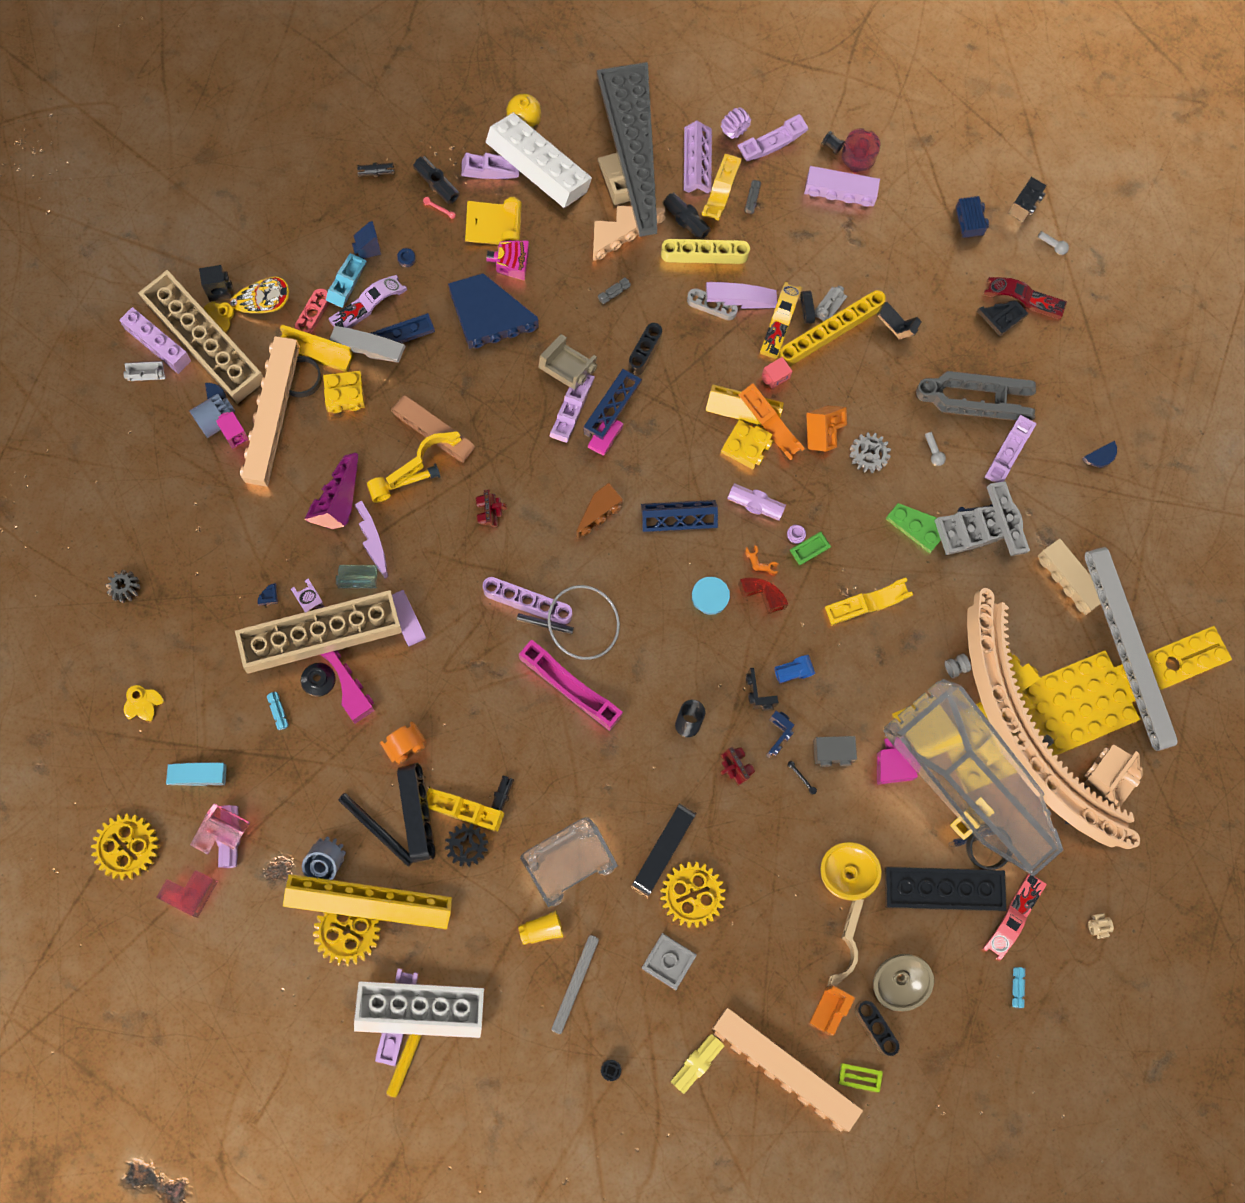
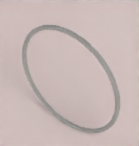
M577 585L561 591L554 598L548 612V628L552 639L563 652L571 657L583 660L601 657L613 647L618 638L620 621L617 609L606 594L594 587ZM576 588L594 590L608 600L615 612L617 620L615 638L611 645L598 655L590 657L574 655L565 650L553 634L551 628L552 608L557 599L569 590Z

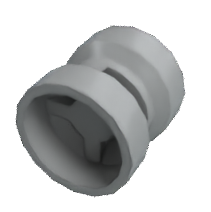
M962 653L955 659L946 660L945 668L950 677L955 678L962 672L967 673L971 671V664L967 656Z

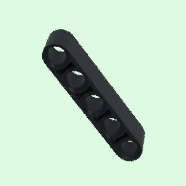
M419 763L398 767L397 777L410 858L413 863L434 859L435 846L422 767Z
M679 803L631 888L649 897L697 814L695 811Z

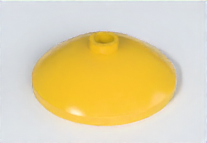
M846 842L835 845L827 851L821 863V877L825 886L831 893L842 899L860 900L868 897L876 890L881 879L879 860L871 850L857 843ZM850 874L853 878L849 879L846 875Z

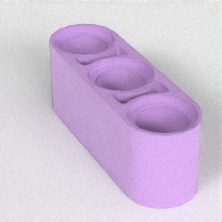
M404 590L392 594L401 631L408 647L425 640V634Z

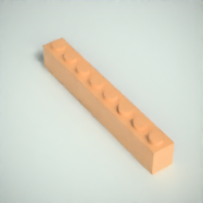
M275 336L274 341L270 343L269 352L271 354L265 364L266 375L261 381L262 392L257 398L258 409L253 415L254 426L253 430L249 432V447L245 449V465H242L240 470V476H242L241 478L245 483L268 487L288 402L289 389H291L300 345L295 339Z
M725 1008L711 1028L715 1031L713 1034L722 1042L725 1039L730 1042L732 1050L739 1055L742 1052L747 1055L749 1063L756 1068L760 1065L765 1069L764 1074L772 1080L777 1078L782 1082L780 1086L789 1093L792 1090L797 1093L799 1101L806 1106L809 1103L816 1108L814 1112L823 1119L826 1116L833 1121L831 1125L840 1132L843 1129L849 1132L863 1112L858 1106L730 1009Z

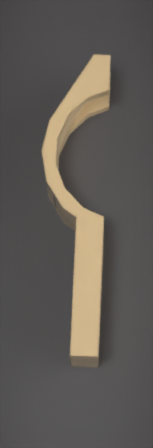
M863 899L852 900L841 937L850 949L851 959L849 966L840 974L830 975L827 986L836 987L854 970L858 962V950L856 943L853 941V936L864 902Z

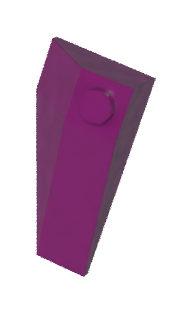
M355 452L342 458L332 473L334 478L327 485L323 486L321 490L324 492L319 500L314 499L305 517L307 522L330 529L344 527L348 523V517L352 510L359 454Z

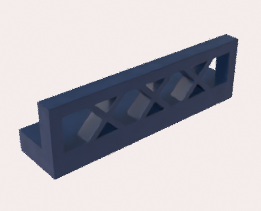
M622 369L584 425V434L588 437H591L593 434L603 440L642 382V379ZM629 379L635 381L632 387L625 388ZM624 393V400L615 403L619 394ZM614 407V415L605 417L608 410ZM600 422H604L605 425L602 433L596 430Z
M716 500L641 504L643 532L718 528V506ZM713 514L712 523H705L702 518L705 515ZM689 515L696 518L692 524H686L683 519ZM671 516L677 519L673 525H668L664 522ZM654 517L658 520L654 526L646 525V518Z

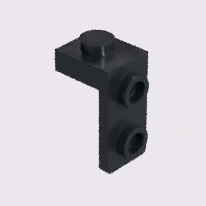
M884 302L877 313V316L899 340L914 336L922 322L918 317L905 321L888 302Z
M750 668L748 674H746V684L750 685L751 692L748 693L749 704H753V709H762V711L774 710V707L779 703L778 695L758 697L755 670Z

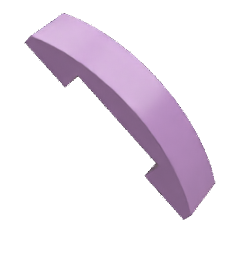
M799 114L785 121L782 127L756 140L753 137L739 144L738 148L746 161L757 159L788 145L808 130V126Z
M1022 415L1018 417L985 475L986 479L994 483L1004 482L1024 444L1035 428V422Z

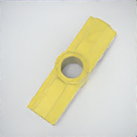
M710 1034L697 1050H694L686 1059L685 1065L670 1082L684 1094L694 1081L706 1072L711 1065V1061L723 1049L724 1045L714 1035Z

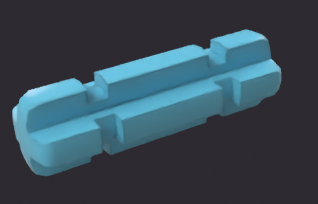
M277 692L269 693L267 699L271 703L270 708L274 720H277L276 727L278 730L288 727L287 719H284L285 713L282 703L278 701L280 699Z
M1015 967L1013 969L1015 979H1013L1014 999L1012 998V1006L1024 1008L1025 980L1023 977H1025V968Z

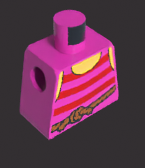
M529 241L499 242L498 252L487 251L486 261L496 262V271L499 274L525 280Z

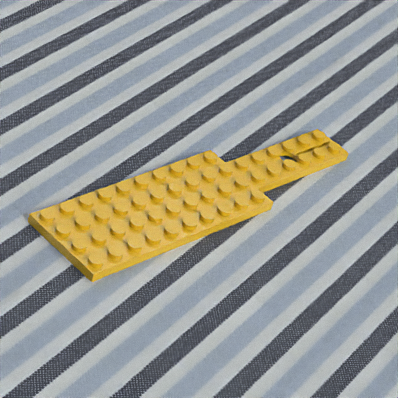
M1215 626L1147 653L1159 690L1168 688L1232 660ZM1106 650L1042 676L1023 691L1033 701L1035 708L1026 714L1032 715L1030 722L1036 723L1034 729L1040 730L1038 736L1049 735L1054 740L1053 744L1047 748L1053 749L1052 756L1067 752L1140 720L1132 704L1136 700L1123 664L1114 667ZM1169 657H1174L1179 661V669L1177 671L1167 668L1166 661ZM982 702L958 711L971 750L987 767L976 750L989 738L994 730L988 720ZM953 714L949 715V719L958 730ZM963 743L946 751L952 764L966 753ZM1007 754L987 767L998 780L1018 772ZM970 757L955 769L966 794L993 783Z

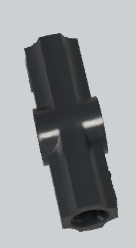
M420 156L416 159L413 168L425 179L430 189L437 192L447 204H453L460 196V193L444 177L442 170L437 169L425 156Z
M670 193L663 201V205L675 216L677 223L682 228H687L699 240H703L711 231V228L699 217L697 210L692 205H687L675 193Z

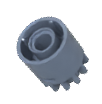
M218 394L189 410L207 438L220 431L216 420H218L221 414L232 411L235 413L228 399L224 398L222 400Z
M326 837L324 841L319 838L302 862L304 875L306 877L332 880L345 860L343 857L346 852L341 851L343 844L337 846L336 838L332 842H330L329 837Z

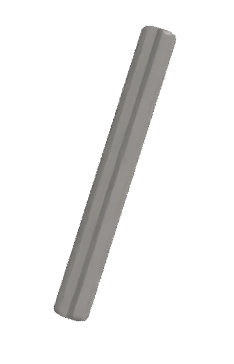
M590 935L587 939L552 1026V1031L561 1034L598 944L599 939L595 936Z

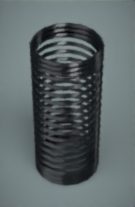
M694 699L687 700L681 705L675 722V728L681 736L686 738L693 737L699 732L706 714L705 707L700 701ZM683 716H693L697 720V722H688L684 719Z

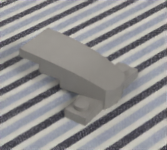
M1006 481L992 483L987 486L993 504L992 507H979L973 511L957 512L954 515L938 517L934 520L946 555L975 549L1004 538L1010 556L1025 554L1030 551L1023 532L1021 513L1012 501Z

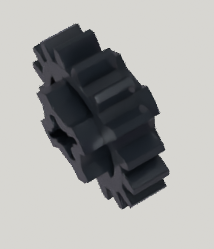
M463 823L462 829L455 826V833L449 831L451 839H445V842L449 843L445 850L450 851L447 857H454L452 863L455 864L459 861L460 867L467 863L468 868H471L472 862L478 865L477 859L484 860L482 853L488 852V849L484 848L488 841L483 840L486 834H479L481 828L478 827L474 830L473 824L466 828L465 823ZM465 833L464 837L460 839L456 838L460 834ZM473 835L478 837L480 845L474 843ZM469 838V843L472 847H468L464 852L462 843L466 844ZM453 846L459 848L460 857L455 854ZM473 852L477 853L474 857L468 859V855Z

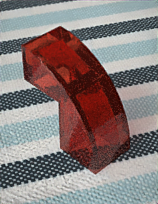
M759 578L740 579L738 586L742 597L746 598L761 593L768 614L787 608V599L772 583Z

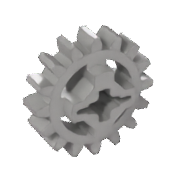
M869 432L866 433L865 437L862 434L859 435V438L853 441L854 445L850 447V450L853 452L849 456L854 458L852 464L858 463L857 469L863 467L865 473L868 469H870L871 473H874L875 468L881 471L882 466L885 467L890 459L889 453L891 448H886L888 441L883 443V436L879 439L876 438L877 433H874L873 437L870 436ZM880 452H882V458H881V459H879V458H880V456H879V453H880Z

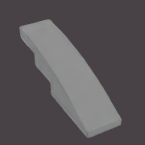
M339 326L334 327L329 339L330 341L350 347L352 352L366 354L369 358L393 362L400 361L406 347L404 344L384 337Z

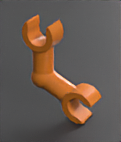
M754 545V553H750L748 547H746L745 554L750 558L753 570L766 571L772 576L777 575L778 571H772L770 568L772 566L777 567V562H771L770 564L759 563L757 546Z

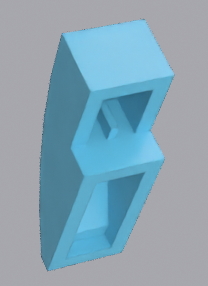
M350 253L330 286L326 301L343 308L367 260Z
M224 763L169 764L166 785H225L227 765Z

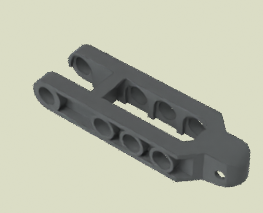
M947 371L939 378L923 379L916 389V395L920 401L934 403L941 412L1017 420L1022 415L1031 421L1035 419V409L1007 403V394L1021 396L1036 394V382L1031 380ZM949 387L994 392L995 404L985 403L982 400L980 402L966 401L964 398L962 400L949 399L943 394V389Z

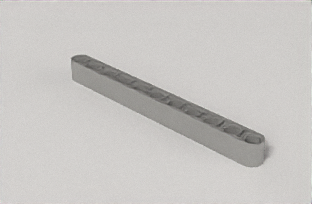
M1106 547L1087 551L1085 553V561L1151 745L1156 751L1176 746L1177 737L1110 552Z

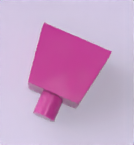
M890 738L884 739L886 750H880L877 753V785L915 780L918 775L911 756L894 746L889 741Z

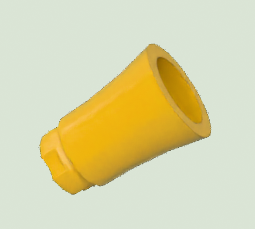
M557 910L518 926L523 945L549 939L564 938Z

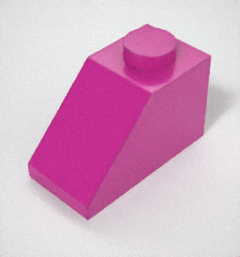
M233 411L230 413L225 412L218 417L216 423L232 449L249 440Z

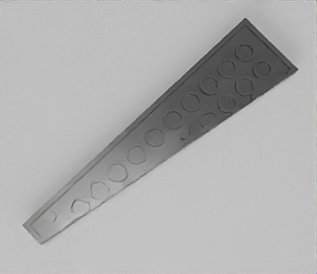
M648 62L597 70L599 86L639 237L657 234Z

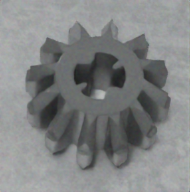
M122 569L120 575L117 571H114L115 577H108L111 583L105 584L106 588L109 589L107 594L112 596L114 601L119 600L121 603H124L126 598L132 601V595L138 596L135 590L141 588L137 584L139 579L134 577L133 572L127 573Z

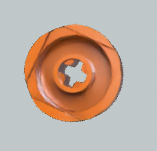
M413 721L410 722L411 727L407 728L404 725L387 736L386 739L388 741L386 743L384 741L380 742L392 763L401 764L408 759L407 755L414 752L416 754L425 748L424 743L426 740Z

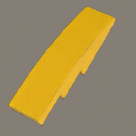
M428 788L426 794L430 810L498 832L505 814L500 810L435 789Z

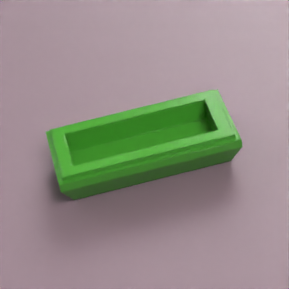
M819 532L790 549V552L800 566L831 548V545L823 533Z

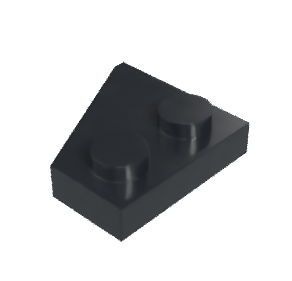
M1017 300L1006 304H994L993 307L984 308L983 306L977 311L1000 337L1028 315V312Z

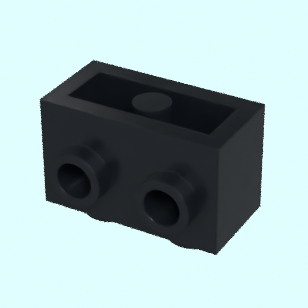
M1031 176L1013 203L1009 214L1022 222L1025 221L1028 215L1032 216L1037 208L1035 204L1037 202L1040 203L1046 195L1043 191L1047 185Z

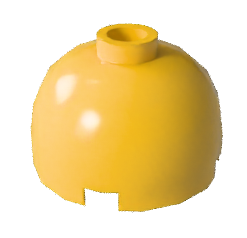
M518 94L508 103L507 116L515 113L532 128L540 123L542 117L540 104L530 94Z

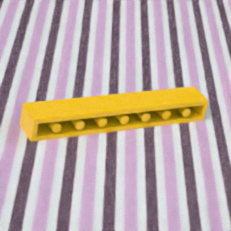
M289 874L283 907L447 929L452 897Z

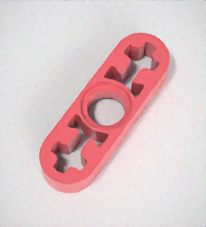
M317 289L313 292L295 323V329L301 331L300 327H305L306 325L307 330L303 329V332L312 334L330 303L326 301L328 292L325 289ZM324 295L325 299H321L319 301L318 297H322ZM315 309L318 313L316 316L310 317L307 315L309 310Z

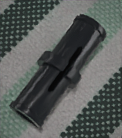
M375 162L373 165H357V170H365L358 172V176L374 175L379 177V175L395 174V169H387L393 168L394 163L378 164Z
M502 776L499 788L493 795L495 798L491 808L503 810L505 802L509 800L508 794L514 779Z

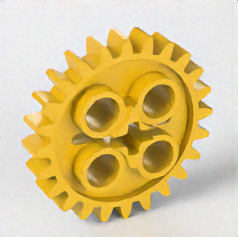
M126 814L124 819L121 815H117V821L109 818V825L102 823L103 831L96 830L100 836L93 837L97 844L91 845L92 848L96 849V852L92 853L91 856L98 857L94 864H101L98 870H106L105 875L110 876L112 874L113 879H117L119 875L123 881H125L127 875L129 879H134V873L142 876V869L149 871L146 866L148 863L154 865L151 858L158 857L154 850L160 847L154 845V843L159 838L153 837L157 831L154 829L149 830L152 824H145L146 819L144 818L138 821L137 815H134L132 819L129 814ZM126 828H130V835L124 838L123 831ZM114 834L127 844V848L138 857L137 860H134L133 856L124 850V846L113 837ZM114 842L115 848L113 851L108 852L107 846L109 843ZM143 842L144 848L142 851L137 852L136 845ZM127 856L128 863L122 867L120 861L123 857Z
M687 862V868L680 864V870L678 871L673 868L674 875L667 874L666 876L669 881L662 882L666 886V888L660 890V892L665 893V896L661 897L660 900L666 901L662 908H669L666 915L673 914V922L680 919V926L684 921L687 922V928H690L692 923L698 928L699 922L706 926V919L711 922L714 921L712 914L719 916V912L716 909H723L724 907L719 903L726 899L720 896L721 893L725 892V889L719 888L723 881L717 882L716 879L719 874L713 876V868L706 871V864L699 868L698 862L695 863L694 867L691 866L690 862ZM699 876L703 879L701 887L693 884L694 877ZM676 884H682L685 887L683 894L680 895L675 892L674 886ZM705 887H709L708 891L698 894L695 897L696 900L690 897L682 902H676L677 899L687 896L690 890L697 892ZM703 895H708L711 898L709 906L701 903ZM684 903L692 905L693 910L691 913L687 914L682 910Z
M322 912L324 917L317 916V920L320 923H314V928L318 930L313 932V936L319 938L315 939L314 943L316 945L321 944L317 949L318 952L324 951L323 958L330 955V963L338 959L339 966L342 961H345L346 965L349 966L350 960H353L356 965L357 958L360 957L361 960L365 961L364 954L366 953L371 956L372 951L370 948L376 949L377 944L373 941H379L380 936L376 935V933L380 932V928L375 927L379 924V920L346 915L348 920L346 922H339L337 918L340 914ZM358 924H364L367 928L364 931H357L355 927ZM350 929V933L343 935V931ZM330 933L338 934V938L333 941L329 940L327 936ZM356 937H360V938L362 937L363 940L360 941V940H358V938H356ZM348 942H354L357 945L352 950L345 947Z

